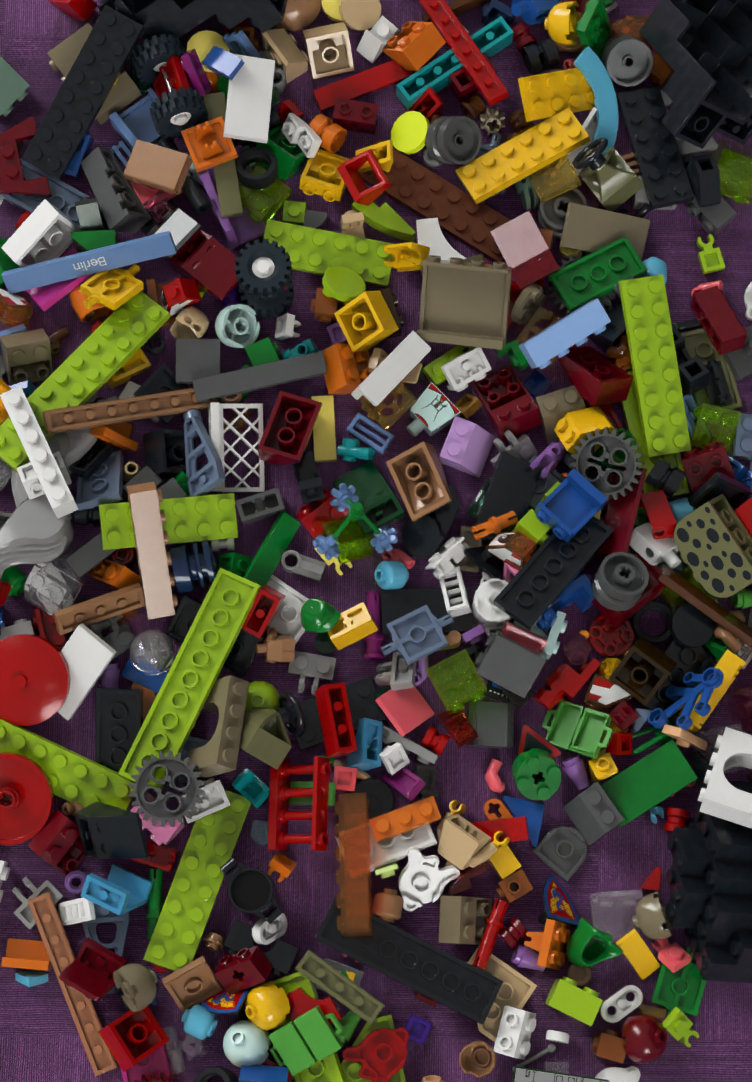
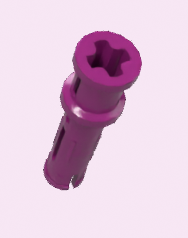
M375 591L366 592L367 608L378 627V631L363 638L365 641L363 659L365 660L384 659L380 648L383 636L380 633L381 593L379 591H376V593Z

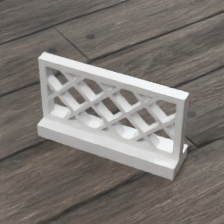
M211 402L208 405L209 437L222 461L223 469L225 466L229 470L225 477L231 472L240 482L234 488H225L224 480L210 493L264 492V461L259 458V462L252 467L244 460L251 451L259 456L258 451L254 447L257 444L259 446L263 436V403L219 404V402ZM223 409H232L238 416L229 423L223 418ZM248 409H258V418L253 423L243 415ZM240 417L250 426L242 435L232 426ZM223 422L228 426L225 430L223 427ZM229 428L239 437L231 446L224 440V433ZM251 428L258 434V441L253 446L243 437ZM240 439L250 448L242 457L232 448ZM229 451L239 458L232 468L224 462V456ZM241 461L251 470L243 479L233 471ZM253 472L259 478V487H250L244 480Z

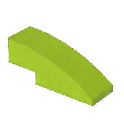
M356 202L352 203V210L363 212L364 222L372 228L400 240L409 242L415 240L416 232L386 202L381 207H378L374 202L369 206Z

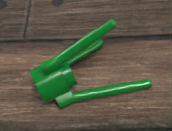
M655 727L633 733L632 738L655 732V738L635 749L634 754L645 750L656 742L662 745L675 739L662 733L663 729Z

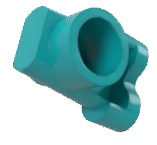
M308 338L293 349L288 348L281 355L285 360L316 353L319 350L313 340Z
M343 438L342 445H338L337 455L343 456L342 460L355 462L356 458L373 460L375 450L374 448L359 447L360 440Z

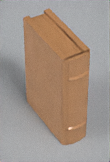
M137 139L123 176L126 180L132 181L135 184L139 183L166 193L180 195L191 167L192 159L186 153Z

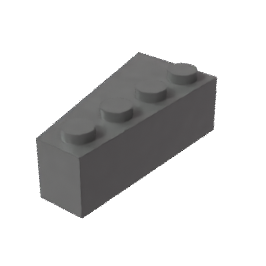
M98 146L80 162L110 230L135 234L152 219L130 181L124 178V171L110 149Z

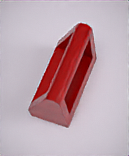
M371 149L343 162L337 168L354 201L359 204L369 206L391 185ZM367 161L380 182L370 188H367L358 172Z

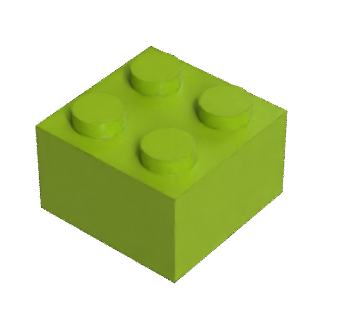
M563 976L562 979L556 978L544 1004L586 1025L592 1026L603 1002L602 999L598 998L600 993L585 986L582 990L577 987L578 982L566 976Z

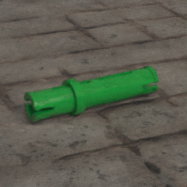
M148 869V880L152 881L153 885L148 897V914L145 916V919H148L147 940H151L162 911L163 869H156V879L155 870Z

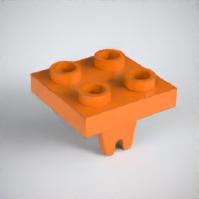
M222 116L181 131L197 173L238 158L231 138L223 137L224 120Z
M546 919L544 932L526 933L532 940L525 941L524 945L539 952L538 966L560 971L566 959L564 949L565 944L568 943L570 938V925Z

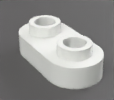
M282 913L271 924L265 919L257 921L252 928V937L255 943L268 945L283 936L288 924L285 914Z
M634 985L622 987L601 1004V1017L610 1023L620 1021L640 1006L643 1000L641 990ZM632 992L634 995L632 1001L626 999V994ZM610 1006L615 1008L613 1015H609L607 1012Z

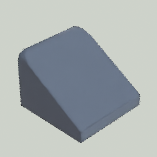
M635 709L641 717L631 725L630 731L632 733L639 731L652 710Z

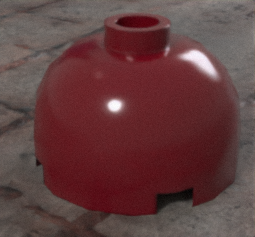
M638 1014L627 1018L623 1025L622 1037L626 1036V1045H623L628 1057L634 1062L644 1063L659 1058L664 1053L667 1045V1033L662 1022L656 1017L646 1014Z

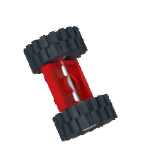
M161 34L158 38L155 35L152 36L151 40H143V45L140 43L137 45V49L133 50L132 62L141 83L144 82V85L147 86L151 83V86L155 89L157 98H155L156 102L151 104L150 114L157 133L160 136L162 135L163 138L169 136L172 140L175 137L183 139L181 131L208 121V112L201 93L199 94L196 89L193 91L190 88L185 75L186 72L182 67L181 56L186 53L183 42L178 37L174 38L170 34L168 37L165 34Z
M257 239L254 240L253 245L247 243L245 245L246 249L243 250L241 248L239 251V257L236 256L235 273L240 286L241 302L251 307L259 320L266 317L267 321H271V317L275 316L277 319L282 312L286 314L288 307L291 308L293 304L292 266L288 252H285V248L282 245L278 247L277 242L273 241L271 244L268 242V239H263V243H259Z

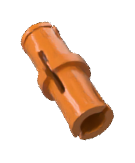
M511 510L499 517H490L487 522L472 526V533L481 530L480 533L473 535L474 538L480 540V538L492 533L498 534L502 529L516 525L518 518L508 520V518L516 516L515 512Z

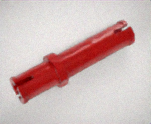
M495 899L490 917L486 919L485 923H487L472 964L479 969H487L486 967L499 930L503 929L504 926L502 922L509 906L508 902Z

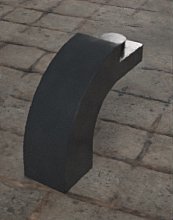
M313 451L305 452L300 463L292 464L303 504L325 499L323 484L317 471Z

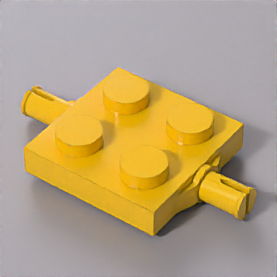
M133 264L127 270L115 268L98 272L80 285V292L89 297L83 301L85 308L90 309L96 303H101L115 311L144 289L143 282L134 277L135 274L140 272V267Z

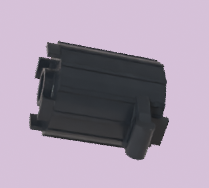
M232 857L220 868L228 884V897L233 906L243 913L255 914L267 920L270 924L282 914L274 897L275 885L268 874L259 868H248L242 863L236 862ZM238 865L239 867L230 876H228L227 874L235 866ZM271 905H274L275 907L266 916H264L263 913Z

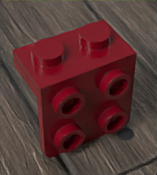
M713 441L706 444V448L700 450L692 448L690 451H685V455L681 456V462L685 473H687L686 477L692 494L716 472L735 479L724 442Z
M88 937L84 940L77 958L61 972L59 979L67 986L83 993L88 999L99 1001L115 986L113 972L126 965L127 960Z

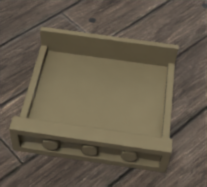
M428 255V258L421 261L423 277L419 329L416 331V334L427 342L502 350L506 346L512 267L506 266L507 263L493 262V265L484 264L485 261L471 260V263L463 262L462 258L451 257L449 260H441V256Z

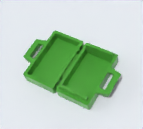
M564 700L559 702L557 710L547 711L542 727L548 730L546 739L553 745L593 759H597L601 747H607L613 731L609 728L612 716L609 714L584 708ZM555 714V715H554V718H553V720H552L551 726L549 727V723H550V720H551V718H552V715Z
M319 1005L295 1020L271 1032L268 1037L274 1046L270 1049V1052L279 1067L286 1065L292 1076H295L314 1065L317 1061H321L340 1050L343 1044L337 1035L344 1028L334 1013L324 1015ZM327 1019H331L337 1029L336 1031H334ZM275 1050L278 1051V1053H279V1055L281 1056L283 1062L281 1061L280 1057L278 1056V1054H277V1052H276Z

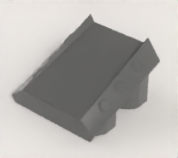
M469 701L468 727L475 735V738L468 741V745L481 748H513L514 704Z

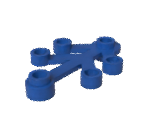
M710 667L703 674L686 673L683 677V682L690 688L676 687L675 685L669 686L665 691V695L671 701H675L679 697L682 698L664 711L660 708L652 710L648 715V722L655 728L663 729L664 725L669 723L668 718L684 707L676 724L683 730L689 729L693 722L690 718L693 708L702 717L710 712L711 707L708 701L713 690L722 684L723 672L718 668ZM702 693L700 701L695 705L698 696Z

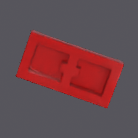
M658 490L642 493L640 498L642 503L640 505L646 512L652 532L663 530L660 533L652 534L653 538H674L677 522L664 491Z
M146 840L149 857L128 858L172 872L179 850L164 845L159 846L157 843Z

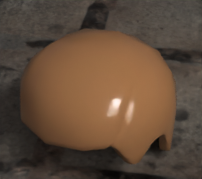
M476 1040L464 1046L459 1054V1064L465 1074L483 1077L492 1072L496 1065L497 1055L490 1044Z

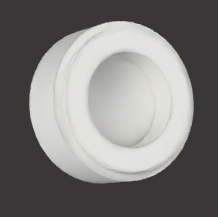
M548 1030L545 1039L569 1044L570 1035L565 1032Z

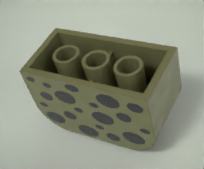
M723 494L706 502L678 522L674 531V541L680 551L681 559L690 566L695 580L701 583L709 594L719 598H726L752 584V537Z

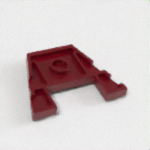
M34 116L0 134V194L16 193L24 194L25 196L39 195L44 198L52 197L47 176L26 181L24 179L17 142L33 139L37 132Z

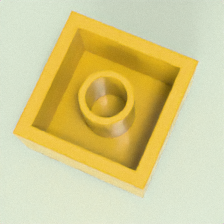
M380 290L365 291L334 313L352 352L368 351L399 329Z

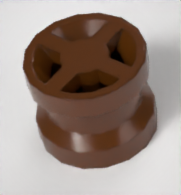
M472 94L467 102L460 104L463 114L474 121L477 119V115L486 112L484 102L476 94Z
M524 109L516 110L509 116V124L513 127L516 136L534 127L533 121L526 122Z

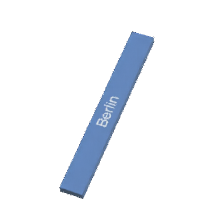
M166 231L4 271L1 276L9 294L176 254L177 248L171 232Z

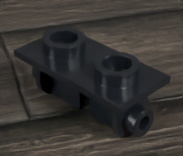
M716 359L707 361L708 364L704 365L709 371V384L705 388L711 407L733 402L721 361H716Z

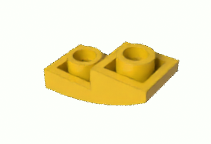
M635 929L616 942L618 947L623 950V955L642 980L661 967Z

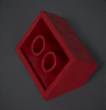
M280 391L258 446L260 460L280 466L300 463L322 403Z

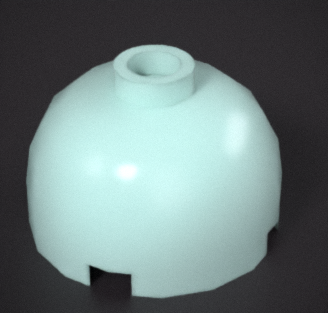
M244 304L230 305L221 310L215 321V331L220 341L226 346L233 348H244L253 344L259 335L260 324L256 321L255 315L257 314L255 311Z
M241 1020L231 1025L223 1038L225 1056L233 1065L241 1068V1065H261L269 1055L268 1049L269 1045H271V1040L268 1037L269 1032L258 1028L250 1020Z

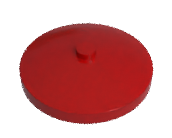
M18 634L1 640L0 719L15 725L30 726L39 724L54 716L64 705L69 694L71 682L69 667L61 651L47 639L33 634Z
M3 752L0 753V845H14L34 837L46 824L53 808V789L45 771L32 759L17 753Z

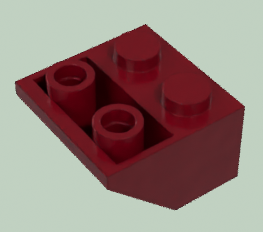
M55 809L43 828L28 844V847L39 857L65 875L77 870L87 857L84 854L77 823L58 809Z

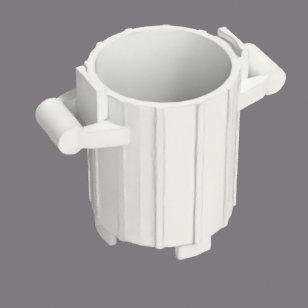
M482 572L480 586L474 593L471 611L475 621L482 624L486 635L489 637L490 632H495L497 629L502 630L505 622H509L512 617L493 604L494 599L507 586L508 582L491 578L488 574Z

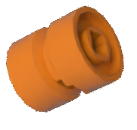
M318 114L309 124L321 138V147L328 152L336 153L343 146L347 138V130L337 123H333L325 115Z

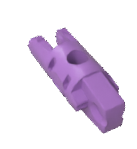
M552 441L530 464L533 470L539 465L544 469L540 475L543 478L547 477L567 454L562 442L554 443Z

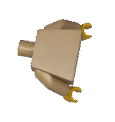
M452 800L449 804L451 811L445 814L436 829L439 843L438 854L447 860L444 867L455 865L461 870L468 867H476L487 861L497 851L499 845L506 846L509 843V837L499 842V836L504 833L503 831H497L494 834V841L490 842V836L460 816L465 813L466 805L462 803L456 810L459 802Z

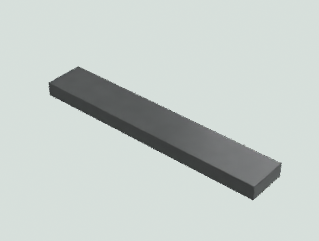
M320 351L192 380L197 403L325 375L327 374L323 352Z
M171 478L158 488L161 489L162 499L187 496L174 478ZM100 533L65 561L80 578L117 549L102 550Z

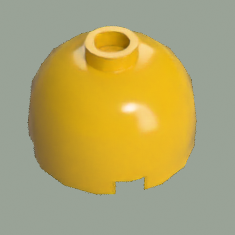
M576 1L561 2L553 6L548 17L545 18V30H548L551 39L560 45L577 44L574 40L575 36L579 37L576 32V26L579 19H581V14L576 13L575 7H579Z
M267 981L255 986L246 997V1016L251 1023L263 1030H274L288 1022V1020L285 1021L286 1014L290 1013L288 997L282 987L277 988L274 985L276 984L274 981Z

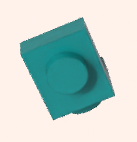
M248 768L240 773L232 783V786L257 809L269 797L270 788Z

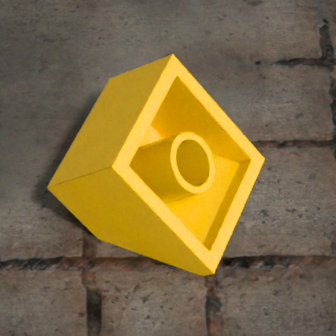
M599 406L568 412L558 421L554 431L569 453L578 454L574 446H582L580 438L588 440L587 433L591 432L595 436V429L598 428L603 434L604 428L609 427L610 433H612L614 427ZM597 444L594 448V452H596L601 445Z

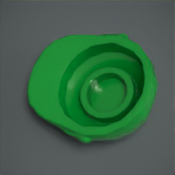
M312 598L307 600L301 607V623L306 632L324 633L336 625L340 619V613L324 600Z

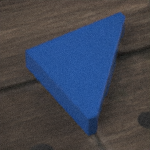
M504 795L502 801L505 802L513 817L527 816L529 840L532 846L536 847L545 805Z

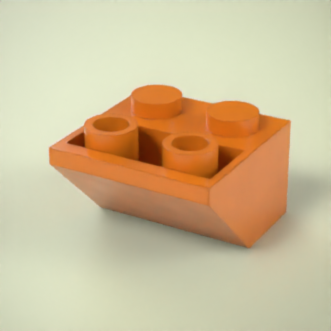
M408 21L401 27L402 30L397 35L387 41V45L382 50L404 69L418 71L446 41L432 22Z
M336 343L322 351L327 369V374L324 375L328 394L345 395L352 393L372 373L368 369L370 358L368 351L352 352L349 344Z

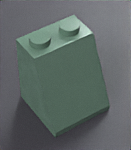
M0 56V116L4 115L6 117L14 109L12 104L16 100L20 102L28 94L26 89L30 85Z

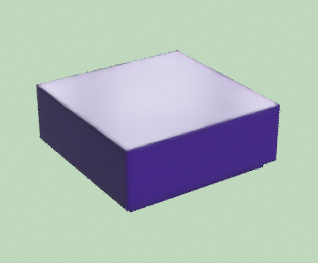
M411 1013L405 1026L409 1033L408 1039L423 1045L432 1027V1023Z

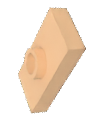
M664 725L662 733L676 739L677 745L685 748L690 746L706 751L707 741L679 727Z

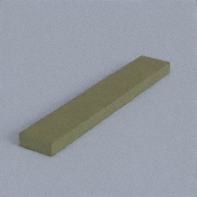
M224 92L203 96L208 112V121L222 116L225 123L226 100ZM235 159L214 166L222 219L244 215Z

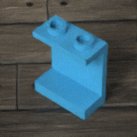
M114 863L107 880L93 873L87 875L81 897L120 916L147 903L153 882Z

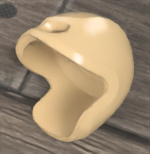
M188 306L177 315L175 322L170 328V332L175 339H200L208 329L209 320L201 310Z

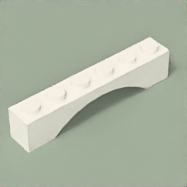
M21 386L0 394L57 519L79 510Z

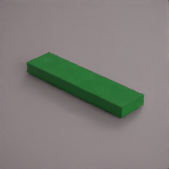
M281 511L243 578L264 587L301 523Z

